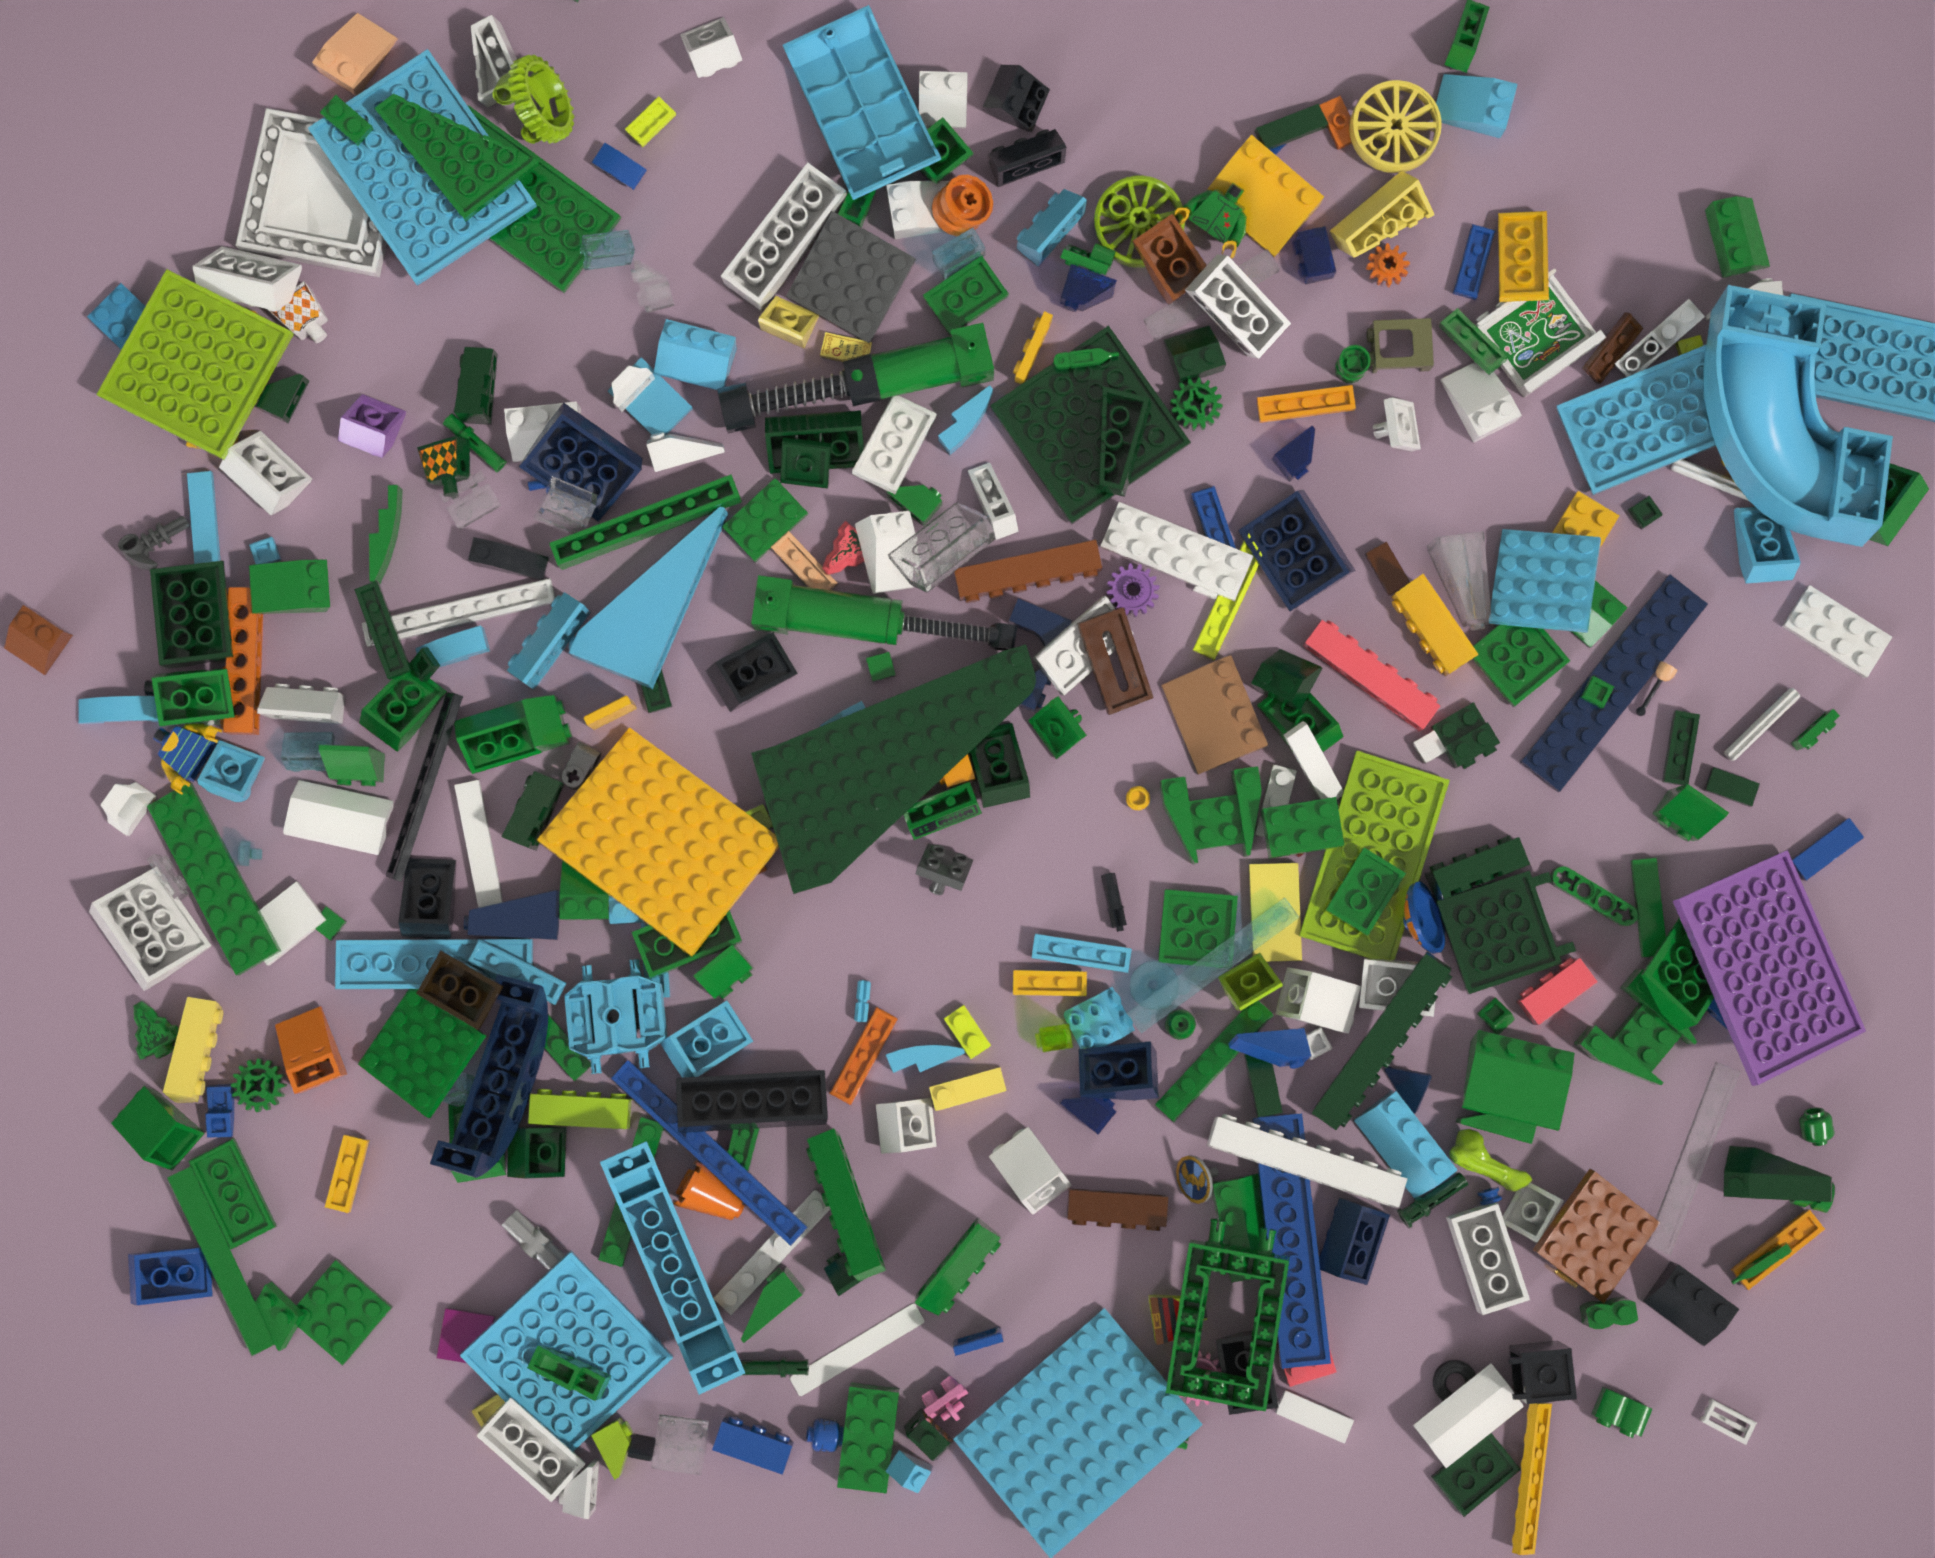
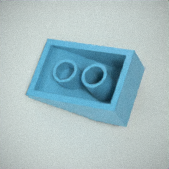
M1444 74L1436 100L1441 115V123L1501 138L1507 127L1518 84L1497 78Z
M1756 507L1735 508L1734 520L1739 564L1745 584L1793 580L1801 562L1790 529L1777 524Z
M726 1000L675 1032L660 1044L681 1077L685 1078L701 1076L752 1043L753 1040Z

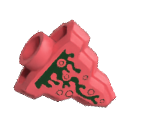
M847 521L837 530L838 536L833 541V550L826 556L822 570L827 575L839 573L847 566L857 567L864 562L857 531Z

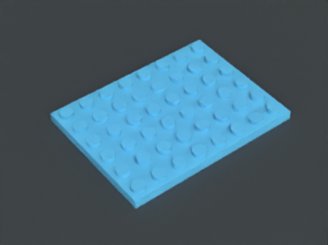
M428 49L346 102L348 106L374 128L359 146L355 145L324 117L308 127L317 143L417 286L537 207L519 180L465 222L376 112L375 107L394 93L408 102L416 103L428 111L438 113L459 125L462 124L469 127L472 131L488 136Z
M1104 1308L953 1440L1049 1558H1052L1203 1424L1178 1395L1166 1393V1380Z

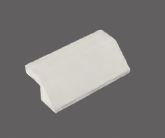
M299 780L290 797L283 833L289 836L379 855L386 839V823L393 810V801Z
M1489 1364L1413 1426L1445 1468H1448L1524 1406L1520 1400L1512 1399L1513 1390L1494 1366Z

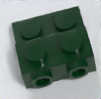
M1474 702L1431 726L1432 731L1436 732L1445 747V753L1454 768L1462 766L1463 769H1466L1476 763L1475 757L1483 754L1484 758L1497 751L1495 746L1500 744L1488 722H1485Z

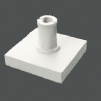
M1393 397L1384 399L1387 421L1373 425V430H1378L1373 432L1376 439L1389 436L1390 445L1393 448L1407 451L1420 450L1414 403Z

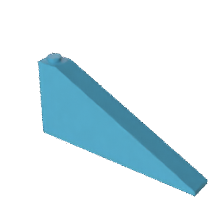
M720 506L585 624L578 631L577 635L571 638L568 647L570 650L569 654L575 659L653 689L722 531V526L728 517L726 509Z

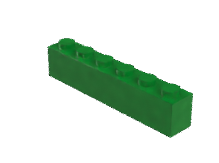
M833 1128L808 1138L809 1147L806 1148L810 1161L815 1162L817 1170H814V1175L818 1184L823 1186L824 1192L821 1193L823 1202L826 1207L831 1209L832 1215L829 1216V1220L833 1229L838 1230L840 1238L837 1239L840 1251L846 1254L848 1261L844 1262L849 1276L853 1275L855 1279L861 1281L886 1271L840 1134Z

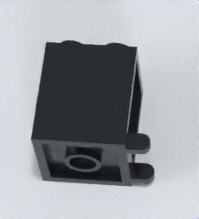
M1560 1341L1509 1345L1510 1358H1508V1363L1511 1364L1513 1400H1522L1526 1404L1577 1399L1572 1349Z

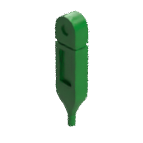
M1101 348L1071 351L1069 353L1063 352L1055 355L1053 364L1059 370L1100 365L1111 357L1119 356V352H1108Z
M1787 1242L1776 1246L1772 1251L1767 1252L1744 1267L1737 1278L1731 1281L1734 1285L1741 1280L1758 1275L1778 1262L1779 1259L1790 1254L1792 1250Z

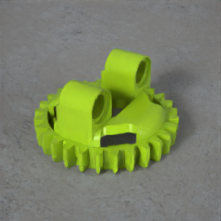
M526 55L513 61L514 63L510 65L511 70L500 77L492 92L494 100L501 105H510L515 102L514 110L524 124L521 135L526 142L535 144L542 140L543 142L548 141L551 144L565 139L572 132L575 116L572 113L574 107L570 104L572 99L567 94L569 90L565 89L564 82H561L559 79V74L554 72L553 66L549 67L548 61H543L542 57H537L536 55ZM529 71L534 72L530 77L528 76ZM531 95H532L533 98L536 100V102L539 104V106L541 107V109L538 110V109L536 108V106H535V104H534V102H533V100H532ZM551 98L556 100L559 116L556 118L552 115L549 103Z

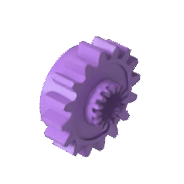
M1130 563L1128 570L1120 566V574L1118 575L1113 572L1111 577L1114 581H1108L1107 586L1112 588L1106 592L1107 596H1112L1110 602L1112 605L1116 604V608L1124 607L1126 616L1128 613H1133V616L1137 617L1139 611L1145 615L1147 613V606L1152 609L1154 607V603L1151 600H1158L1159 597L1154 591L1159 590L1160 586L1153 585L1157 577L1148 576L1150 569H1147L1145 572L1141 571V564L1138 565L1137 569H1133V565ZM1134 585L1139 589V594L1136 596L1129 595L1126 588Z

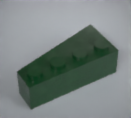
M1511 835L1497 840L1498 845L1489 848V845L1486 844L1474 849L1476 853L1467 857L1466 853L1455 856L1452 858L1453 863L1444 866L1443 862L1430 866V872L1425 873V877L1435 900L1451 897L1452 894L1463 892L1475 885L1483 884L1495 877L1503 876L1530 865L1520 838L1512 839Z

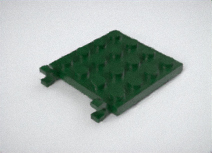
M1526 871L1436 901L1467 994H1472L1562 964L1560 956L1576 951L1573 942L1556 947L1535 888L1552 881L1549 872L1532 877L1530 871Z

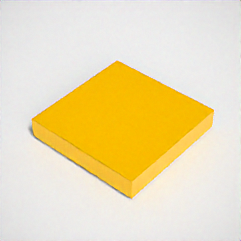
M625 695L585 715L584 720L587 726L596 730L636 710L637 707L634 701Z

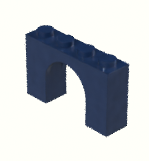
M1018 598L1008 624L1015 625L1019 629L1035 635L1045 647L1071 624L1072 620ZM1041 668L1035 672L1036 684L1033 692L1019 705L1032 712H1035L1036 707H1042L1046 695L1043 694L1045 685L1051 686L1052 683Z

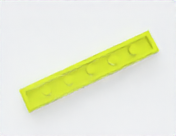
M1243 541L1239 550L1253 555L1246 542ZM1253 541L1252 543L1254 544V546H1255L1256 549L1258 550L1259 548L1257 547V545H1256L1255 542ZM1254 555L1235 602L1220 595L1217 596L1192 651L1215 660L1259 566Z

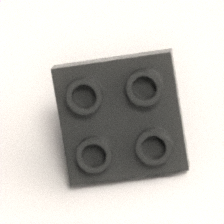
M928 843L915 874L932 880L929 890L933 894L942 895L945 891V886L962 891L974 860L962 853H954L940 845Z

